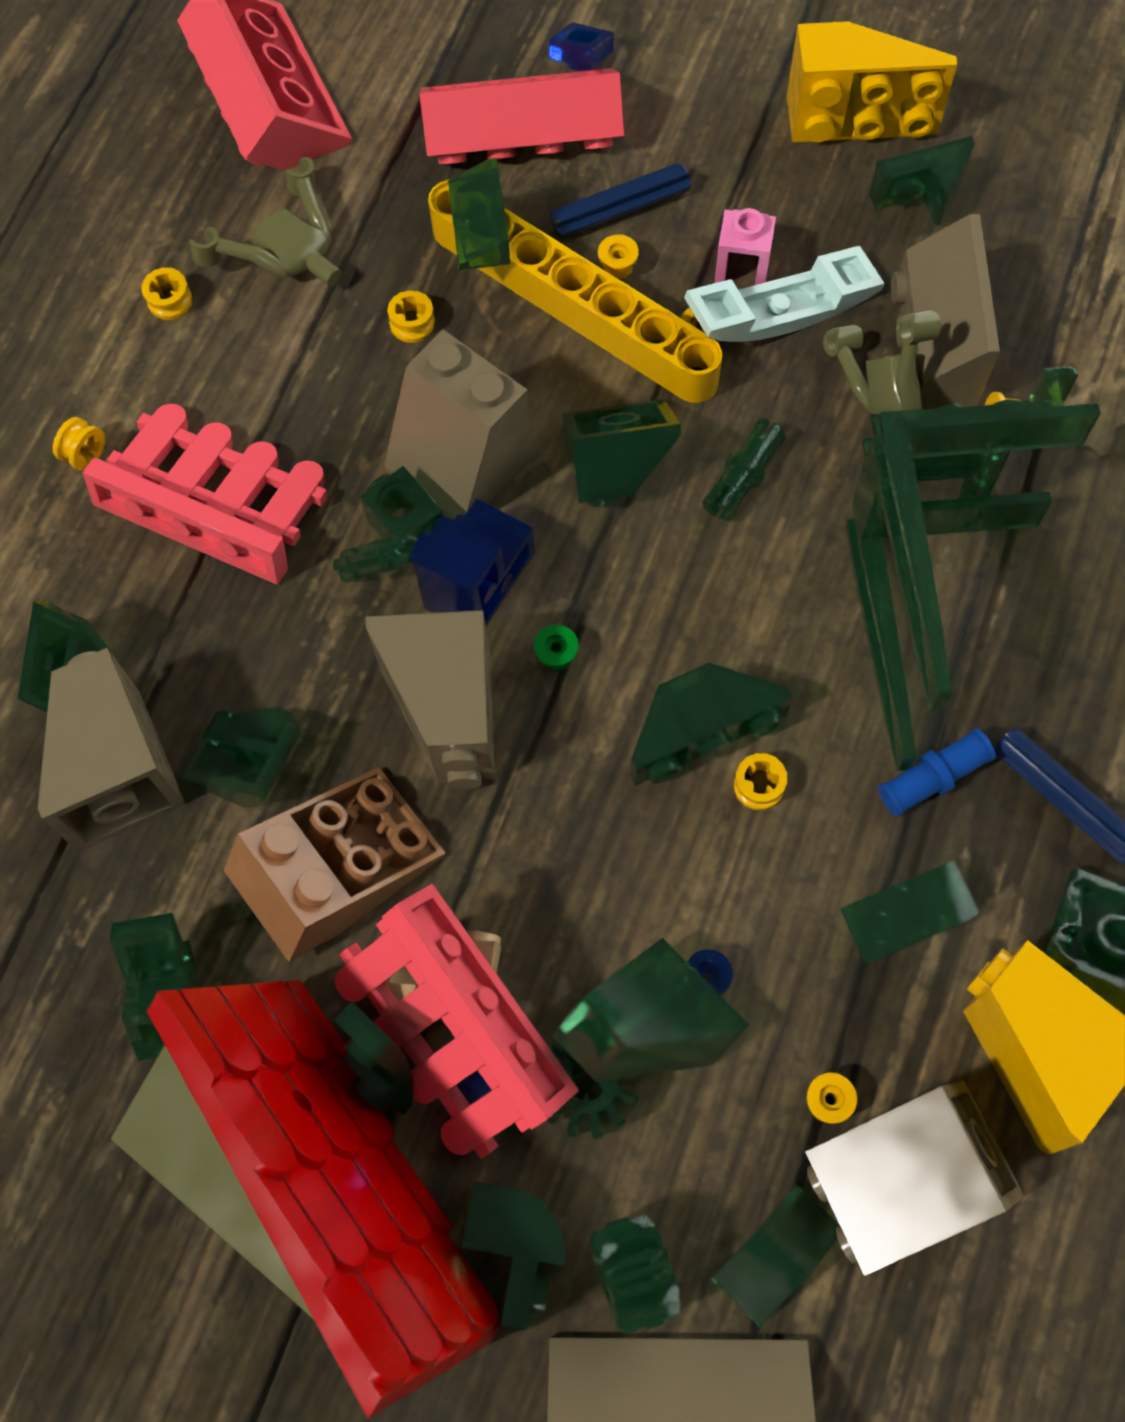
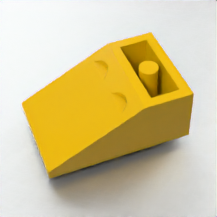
M849 21L798 24L787 90L792 142L818 143L832 140H871L874 138L891 137L917 138L938 135L958 65L956 56Z

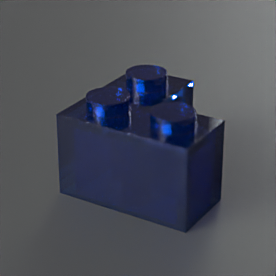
M477 498L466 514L460 513L454 520L442 515L432 532L426 530L420 535L411 556L424 608L433 613L483 610L485 626L487 627L535 553L533 527Z

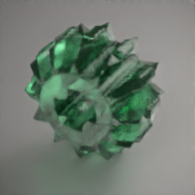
M580 1032L572 1034V1046L575 1053L569 1055L558 1043L550 1046V1050L575 1085L576 1080L574 1077L581 1072H586L587 1079L590 1078L591 1072L600 1076L601 1078L598 1082L600 1096L594 1100H589L588 1093H585L584 1100L573 1096L547 1119V1122L553 1126L569 1114L571 1118L567 1125V1136L576 1139L580 1133L582 1121H590L591 1135L594 1140H599L603 1138V1126L600 1120L603 1116H606L617 1129H621L625 1125L626 1120L623 1114L614 1106L615 1103L627 1108H635L637 1106L638 1096L631 1091L618 1087L632 1085L639 1080V1072L637 1069L632 1068L616 1071L628 1057V1050L624 1046L615 1049L606 1057L604 1055L607 1047V1036L605 1034L599 1033L596 1036L593 1050H584V1038Z
M644 1214L631 1218L626 1216L606 1224V1227L592 1233L590 1246L592 1250L591 1256L597 1271L596 1275L617 1327L629 1334L641 1330L647 1332L663 1326L665 1321L679 1315L681 1306L679 1299L680 1290L675 1280V1271L671 1266L668 1250L663 1245L660 1232L655 1229L651 1219Z

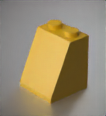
M1028 940L1012 954L1002 948L991 962L988 961L967 986L966 990L973 994L974 998L963 1012L1037 1147L1047 1155L1083 1143L1125 1086V1015Z

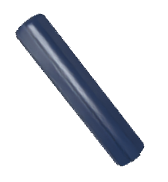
M676 163L554 209L550 213L553 230L559 238L564 239L688 192L691 188L690 174L686 166Z
M1018 728L1008 731L996 744L994 749L996 755L1113 858L1124 864L1125 820Z

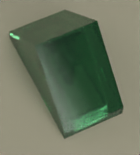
M41 598L33 601L17 699L47 713L51 671L67 665L78 654L88 651L98 652L108 648L88 620Z
M796 1183L711 1279L760 1326L811 1275L837 1240L836 1227L839 1224Z

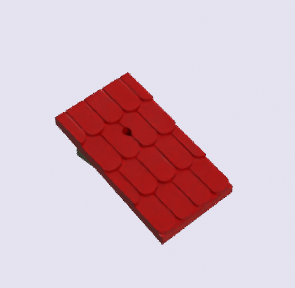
M289 980L285 983L283 981L253 983L252 986L251 984L218 986L217 989L215 987L180 989L179 992L177 990L158 991L147 1013L165 1045L111 1140L314 1319L367 1418L373 1417L488 1346L501 1327L498 1321L499 1311L494 1299L448 1233L453 1227L392 1140L394 1129L390 1121L348 1063L352 1055L351 1051L301 980Z

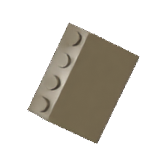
M550 1337L547 1422H816L808 1340Z

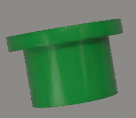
M547 626L535 637V655L549 670H564L569 667L577 656L579 648L578 639L575 633L566 626Z

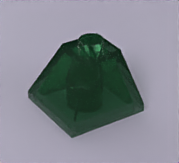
M665 399L561 414L573 486L579 503L588 502V505L592 507H606L617 504L620 501V497L634 495L681 436L680 422Z

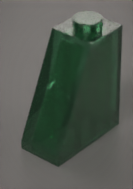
M661 938L582 997L552 1036L595 1082L714 1065L750 1025L664 938Z

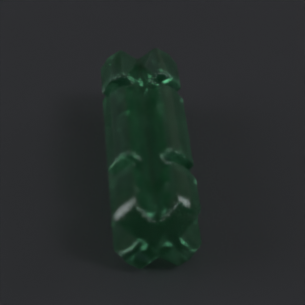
M404 531L393 535V537H385L360 545L358 548L342 551L340 558L333 561V570L339 572L342 581L351 583L361 580L362 577L368 578L395 570L396 567L400 568L414 564L416 557L423 554V546L417 543L414 533Z

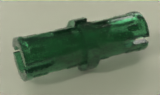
M757 420L740 449L728 455L723 466L725 471L702 501L704 509L711 516L715 517L720 508H722L723 512L719 516V520L731 521L735 511L750 489L759 487L765 477L764 468L778 447L786 439L785 432L779 425L773 423L766 433L764 430L768 426L769 420Z

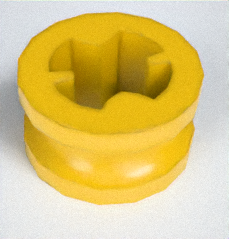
M159 268L149 273L142 282L141 290L143 297L148 304L150 312L155 317L162 320H174L185 315L191 308L193 297L185 276L180 271L174 268ZM174 289V291L171 290L172 297L167 299L160 298L164 297V290Z
M409 290L400 292L389 302L387 309L390 320L389 324L391 332L397 339L414 343L422 341L431 334L434 329L435 319L433 305L427 295L419 291ZM411 310L417 312V320L406 321L405 312Z
M77 416L72 417L59 428L53 442V454L57 459L69 462L73 468L84 471L94 457L99 459L105 445V434L102 429L93 425L89 426L86 420Z
M755 753L747 756L739 764L735 774L734 792L737 799L745 807L753 810H767L774 807L781 800L787 785L786 769L776 757L767 753ZM756 770L767 772V781L776 784V788L773 790L768 785L765 794H758L753 791V782L745 780V776L748 774L751 778H754Z

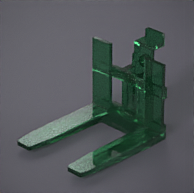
M1075 366L1042 368L1030 394L1029 401L1007 399L993 405L965 407L961 404H947L931 410L880 412V414H871L870 416L873 437L865 438L862 442L864 451L861 461L862 470L852 503L854 519L847 520L846 530L857 593L884 720L897 771H906L911 768L916 759V751L882 539H890L915 656L929 710H943L952 695V688L927 535L1039 526L1052 503L1050 491L990 496L1012 450L1084 445L1101 413L1098 403L1063 405L1078 377V371ZM965 478L960 488L961 492L958 499L921 501L917 481Z

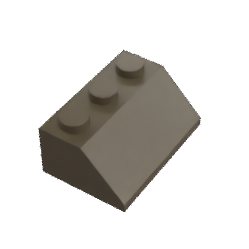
M969 214L906 249L900 271H894L892 274V302L900 303L901 315L898 316L897 322L906 314L926 310L938 313L941 321L938 337L934 340L920 342L917 345L915 364L920 383L922 405L919 412L976 410L1000 353L980 214ZM896 333L897 345L902 347V342H900Z

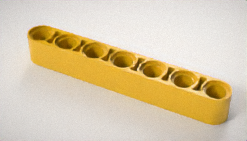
M446 180L432 188L428 198L430 217L435 240L441 246L679 398L690 403H701L708 401L715 395L719 387L722 350L717 341L708 338L706 333L469 185L458 180ZM609 315H618L617 317H609ZM650 341H659L661 343L654 344L650 343ZM692 367H700V368L705 369V370L695 371V370H692V369H690V368H692Z

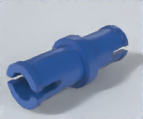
M975 728L968 735L936 753L928 750L921 754L918 758V764L902 772L892 780L877 786L878 793L890 813L895 817H899L904 811L937 792L940 795H945L954 790V782L973 772L983 764L995 760V750L987 736L980 729Z

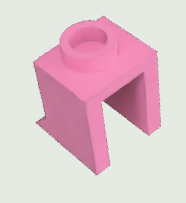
M751 208L724 211L714 283L725 281L730 252L759 256L755 285L766 282L776 216H769V214L760 213Z

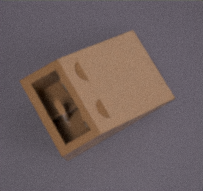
M380 767L238 833L223 871L288 962L341 934L441 860L446 853Z

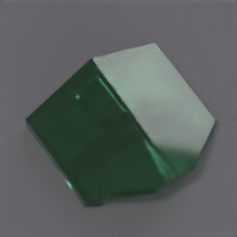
M263 708L235 714L227 710L216 712L182 771L180 778L190 785L243 808L263 802L300 735L295 714L290 711L274 708Z

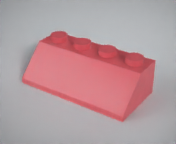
M189 0L177 22L188 42L190 51L197 60L206 84L210 87L219 105L221 115L227 122L238 144V150L245 160L257 166L265 165L285 171L299 165V159L302 157H308L313 160L349 145L352 137L281 3L273 0Z
M612 68L422 87L419 93L427 156L437 155L438 164L467 161V152L485 150L487 159L516 156L515 147L535 145L536 154L557 153L565 151L564 142L582 140L584 149L605 148L613 146L612 137L624 136L620 72Z

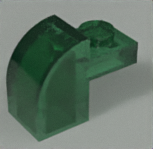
M173 913L111 924L109 941L126 982L122 1022L138 1061L158 1058L165 1045L147 1013L157 992L165 990H177L179 992L180 989L199 988L198 973L190 940L182 941Z
M474 1181L462 1248L513 1258L501 1326L530 1330L532 1317L544 1318L550 1278L539 1276L541 1263L566 1268V1246L563 1233L548 1207L535 1196L512 1187Z

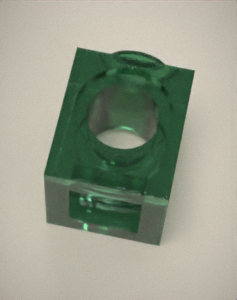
M404 466L391 475H383L374 480L366 492L360 496L367 522L405 566L448 536L443 510ZM401 508L412 510L405 516H391L394 511Z

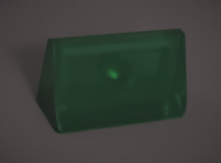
M496 157L485 160L448 181L459 270L511 264Z

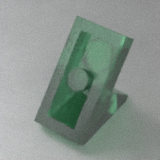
M972 136L877 161L869 192L875 209L879 210L893 205L903 206L913 202L915 199L923 198L935 225L940 226L965 177L975 146Z

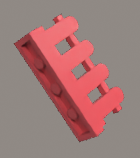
M165 404L159 407L152 416L143 413L136 421L140 432L123 453L114 450L107 458V462L94 457L82 472L94 506L276 585L279 584L288 571L284 544L296 545L301 537L300 529L296 528V526L312 503L322 507L328 498L327 489L323 488L325 484L323 469L318 463L302 461L296 464L290 473H286L277 469L279 465L277 450L271 443L264 441L255 442L241 454L232 450L233 440L231 431L223 423L207 424L197 435L188 432L186 412L177 404ZM174 446L185 449V452L169 473L158 469ZM220 465L231 469L215 493L203 488ZM266 484L278 489L262 512L249 508Z
M433 884L399 902L382 916L383 919L376 924L382 936L362 951L356 942L339 954L345 966L338 970L335 975L337 991L349 1002H358L366 996L370 999L381 1015L370 1026V1036L375 1046L386 1053H392L402 1046L416 1066L407 1073L405 1078V1086L409 1095L415 1101L422 1104H428L438 1098L452 1117L441 1128L442 1142L450 1152L456 1155H465L474 1149L480 1159H482L499 1146L493 1136L513 1123L517 1125L521 1133L529 1128L532 1130L549 1119L579 1091ZM406 967L418 984V987L398 1002L385 982L402 968ZM441 1018L455 1039L434 1053L420 1033ZM478 1070L491 1090L469 1104L456 1084Z

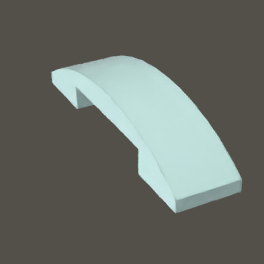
M856 246L818 256L811 271L739 290L732 279L687 290L684 299L708 338L718 341L744 342L788 334L825 321L882 290L885 283L862 248Z

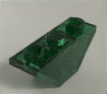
M710 662L658 685L631 758V778L635 786L648 780L652 784L667 781L682 770L681 765L702 756L704 761L720 757L734 746V741L753 733L755 738H759L776 731L785 723L784 718H787L793 699L789 689Z

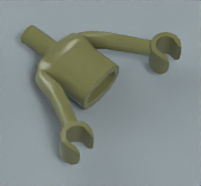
M302 157L299 159L301 173H295L290 169L285 170L287 190L295 196H300L310 224L302 221L288 209L283 208L260 223L253 232L251 238L252 245L221 239L215 228L207 227L204 229L207 244L202 245L196 243L193 239L189 240L194 263L200 267H212L220 262L222 254L253 262L280 278L293 277L309 270L329 287L336 285L342 276V271L324 257L329 250L332 237L329 225L314 191L316 187L315 168L311 158Z
M932 310L906 314L899 319L896 333L900 342H902L901 354L867 360L868 382L853 352H857L862 348V329L857 325L832 328L823 337L822 343L826 353L831 357L837 356L857 399L872 414L874 419L881 423H886L891 456L912 452L908 420L915 417L922 407L921 389L915 364L917 345L920 342L934 340L940 334L941 329L939 314Z

